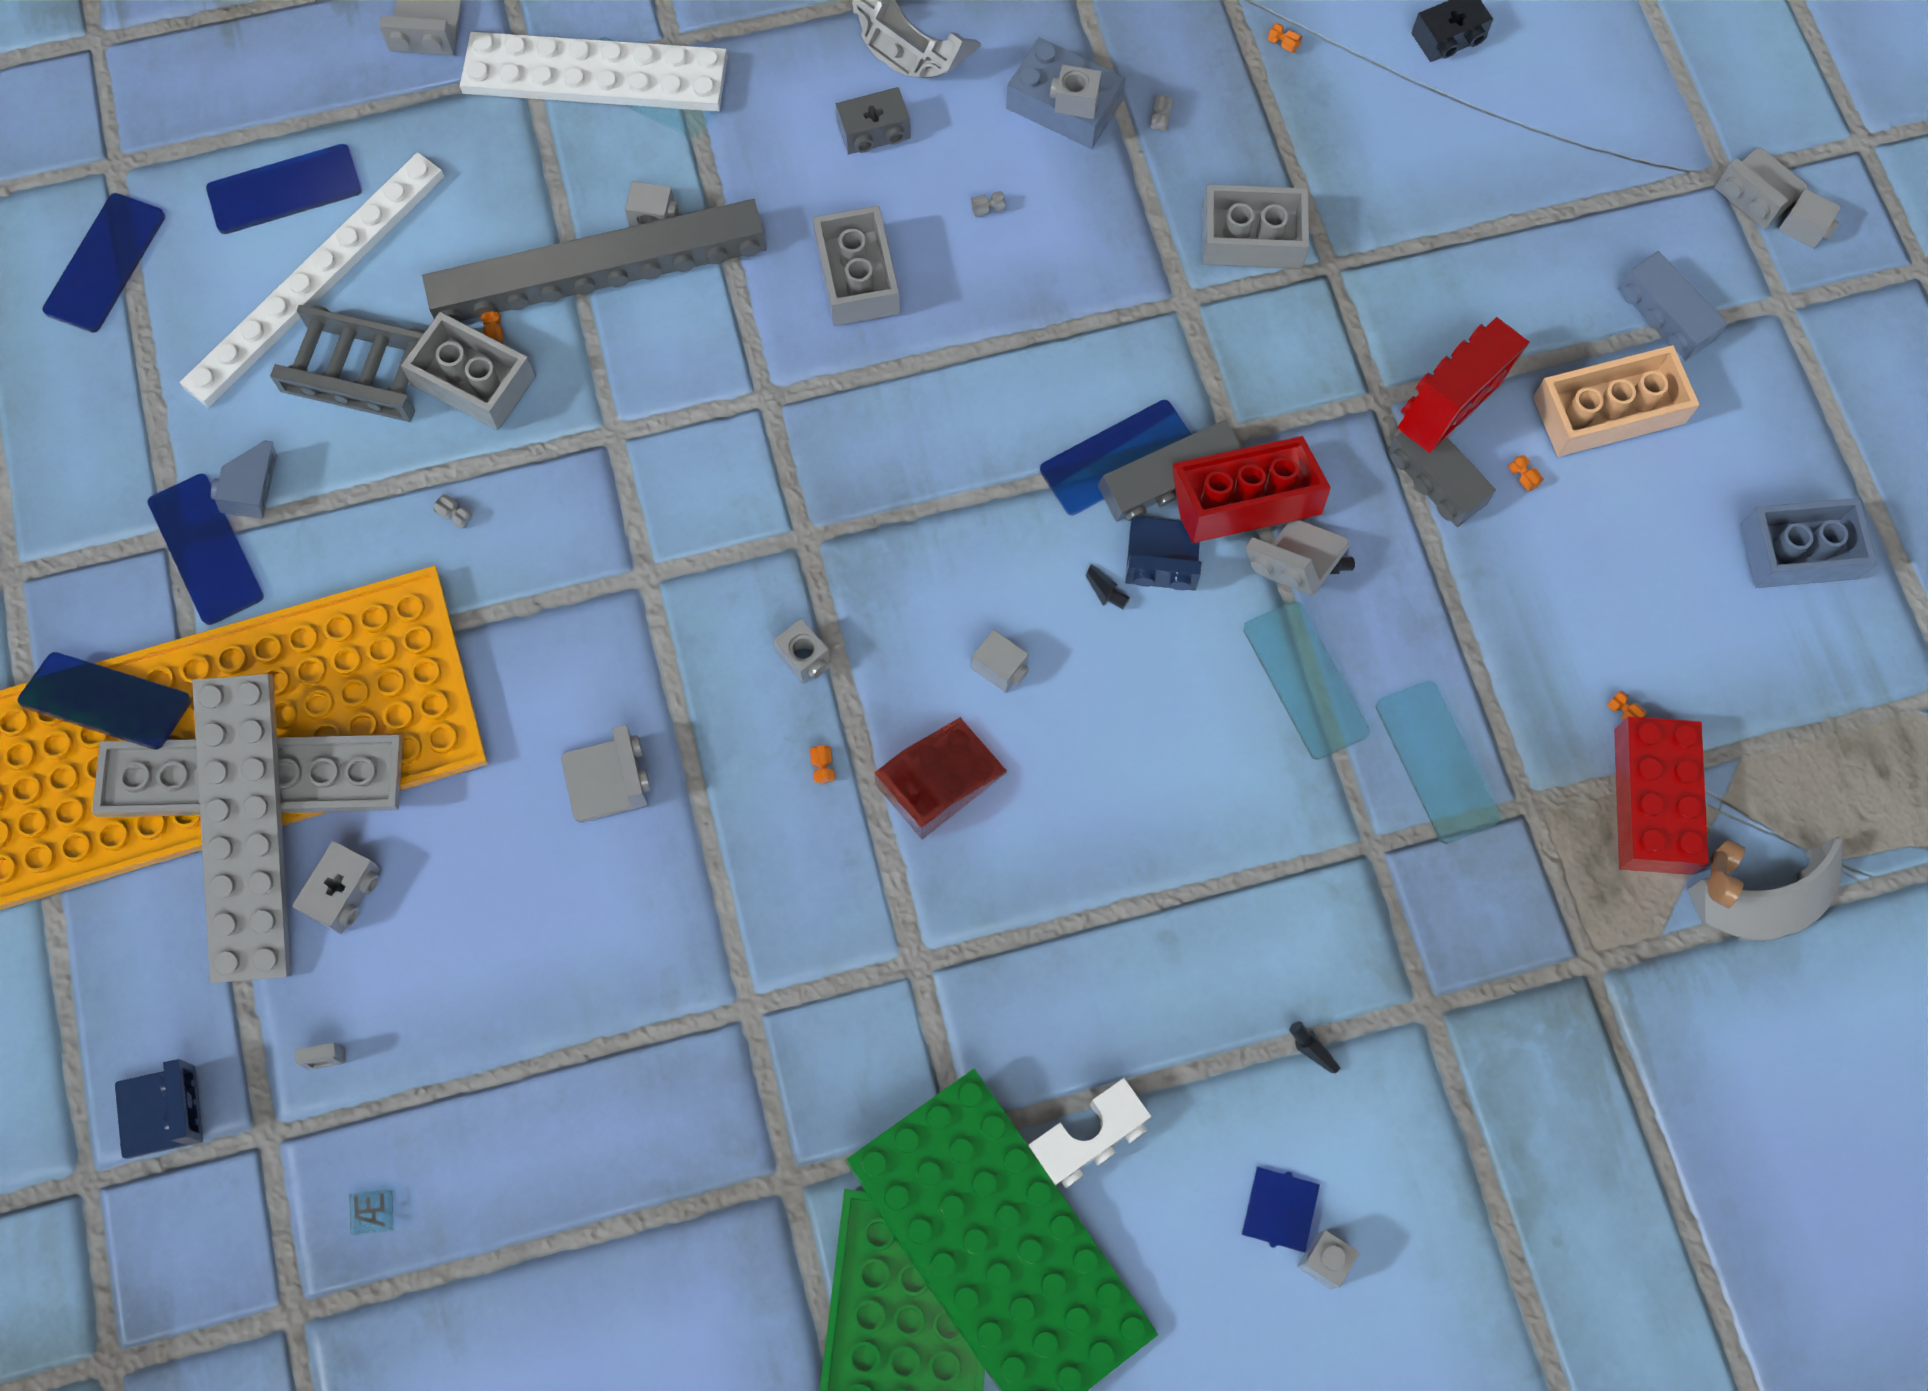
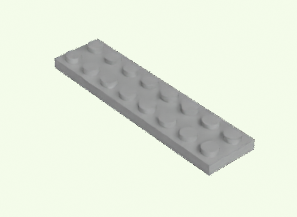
M261 674L192 680L210 983L291 976L273 675Z
M400 735L277 737L281 813L399 810L403 738ZM196 739L101 741L92 814L96 817L200 815Z

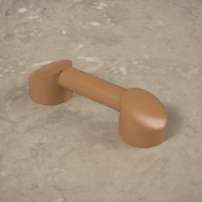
M1732 840L1722 843L1710 858L1711 876L1708 882L1710 898L1728 909L1737 901L1744 885L1743 881L1727 874V872H1734L1745 853V847Z

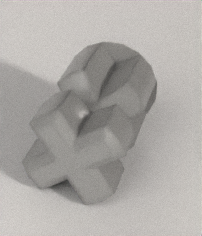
M1166 95L1155 97L1150 124L1153 130L1158 128L1162 132L1167 130L1169 116L1174 103L1171 97Z
M1001 191L994 192L991 199H988L986 195L971 197V205L975 217L988 214L991 207L996 212L1002 211L1006 207L1004 194Z
M446 494L442 495L434 505V511L445 519H450L453 516L452 521L454 525L460 529L465 528L467 522L472 519L469 509L463 506L458 510L459 505L457 501Z

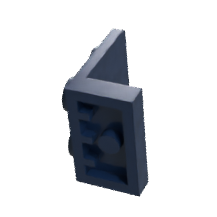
M181 1059L163 1062L164 1071L125 1079L115 1083L120 1147L123 1158L131 1159L203 1142L196 1069L194 1065Z

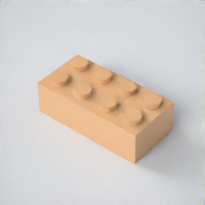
M1674 345L1546 377L1533 396L1557 457L1686 424L1700 406Z

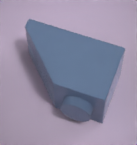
M265 440L222 466L220 477L214 478L211 486V499H215L220 513L259 519L264 518L277 457L273 441Z

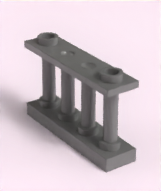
M298 305L296 311L305 324L307 331L293 365L285 367L275 364L270 377L279 391L411 422L415 409L405 393L409 380L401 365L425 331L418 328L407 330L333 313L317 305L312 306V308ZM322 331L340 335L326 372L321 373V375L308 372V365ZM354 339L372 342L373 344L359 380L350 382L340 379V374ZM386 347L405 350L392 387L387 388V390L373 387L372 384Z

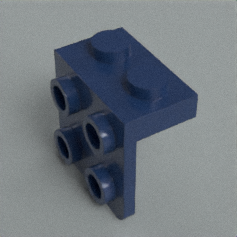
M1145 517L1132 519L1125 583L1143 587L1154 586L1196 591L1202 561H1198L1200 542L1192 543L1182 521Z

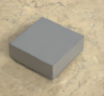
M336 1043L295 1049V1061L298 1065L308 1070L340 1065L346 1062L345 1049Z

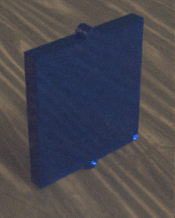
M1256 1167L1241 1235L1267 1242L1271 1248H1275L1278 1245L1305 1253L1320 1184L1292 1177L1291 1172L1281 1174Z

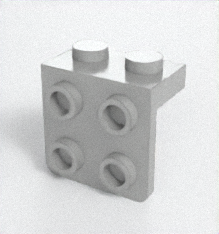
M396 0L394 16L381 15L379 25L389 51L454 55L462 3L461 0Z
M1756 148L1743 161L1736 158L1727 167L1715 186V189L1765 230L1794 204L1804 188H1808L1804 181L1763 148Z
M1296 520L1288 522L1272 544L1252 537L1245 549L1250 559L1251 567L1256 574L1314 596L1349 548V542L1344 536Z
M627 724L612 728L613 741L569 751L562 755V766L573 816L576 821L582 823L648 806L645 792L651 790L646 769L640 770L637 758L643 756L641 743L638 735H631Z

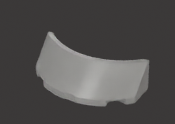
M852 0L853 13L858 14L863 30L861 36L865 44L879 61H883L890 66V69L912 77H935L954 70L981 45L976 39H966L952 32L947 37L948 39L944 41L929 38L909 22L896 0Z
M1841 837L1833 838L1821 846L1806 851L1809 863L1804 870L1796 874L1799 881L1771 890L1742 889L1737 901L1729 909L1710 898L1708 894L1710 878L1699 881L1687 890L1702 925L1713 931L1718 929L1737 936L1738 940L1754 942L1778 940L1783 936L1794 935L1809 927L1826 912L1838 891L1841 882L1842 866Z

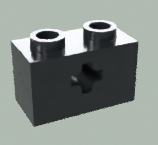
M1448 0L1419 12L1411 34L1428 60L1433 62L1442 57L1444 59L1449 58L1457 51L1468 46L1475 47L1481 44L1487 38L1493 17L1481 0Z

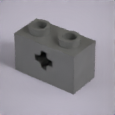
M899 87L835 103L837 124L848 155L857 152H868L872 148L887 144H898L903 140L911 138L910 117Z

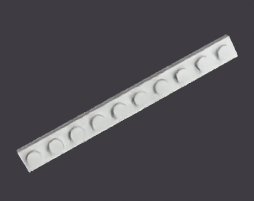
M417 152L179 382L181 386L209 408L300 319L296 311L298 305L314 306L445 178L442 170Z

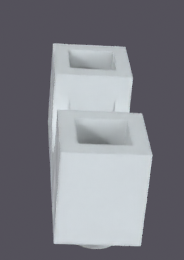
M1125 1078L1101 1093L1090 1103L1100 1122V1130L1096 1137L1087 1141L1074 1139L1067 1133L1060 1122L1028 1145L1056 1186L1062 1183L1065 1189L1084 1176L1081 1169L1087 1164L1094 1161L1099 1166L1116 1153L1113 1146L1125 1138L1130 1144L1148 1131L1144 1124L1149 1121L1151 1115Z

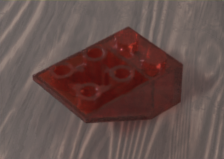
M960 717L901 751L874 772L875 784L923 840L1005 775L1007 770Z

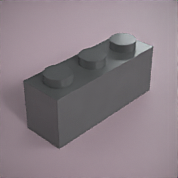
M1401 432L1394 438L1387 452L1393 464L1398 469L1404 470L1413 480L1416 489L1421 494L1427 495L1437 506L1439 514L1445 520L1451 521L1456 527H1459L1488 505L1496 492V489L1448 438L1429 454Z

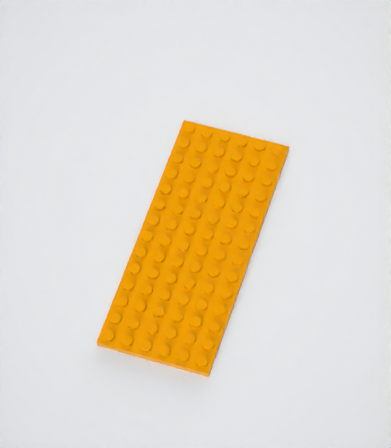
M431 566L0 690V910L202 850L200 815L96 817L92 814L101 741L196 739L192 680L261 674L273 675L277 737L400 735L403 738L400 791L489 765L437 567ZM328 812L282 813V826Z

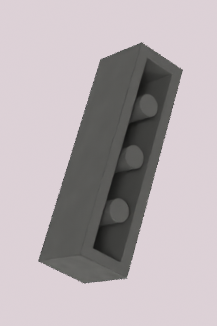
M1225 419L1103 475L1097 486L1115 521L1117 522L1124 518L1131 521L1146 514L1147 507L1156 503L1159 507H1163L1177 499L1172 470L1173 463L1242 448L1228 421Z

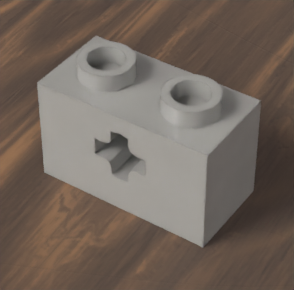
M332 841L292 907L302 915L342 934L345 928L350 927L355 922L359 914L358 906L365 895H369L377 886L379 881L378 874L381 869L370 859ZM338 886L345 887L342 893L339 891L335 892Z

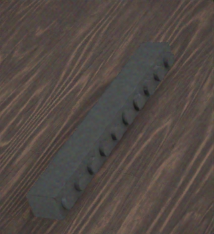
M750 199L422 274L429 310L433 318L435 319L439 312L461 322L477 317L480 318L485 312L494 311L499 313L507 310H522L529 305L537 303L556 302L563 297L576 294L586 295L594 290L606 287H621L632 281L655 279L660 275L676 271L686 272L693 267L706 264H720L727 259L740 256H754L759 252L766 251V243L755 199Z

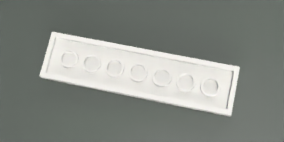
M470 32L460 88L463 94L720 112L728 55L727 50L722 48Z

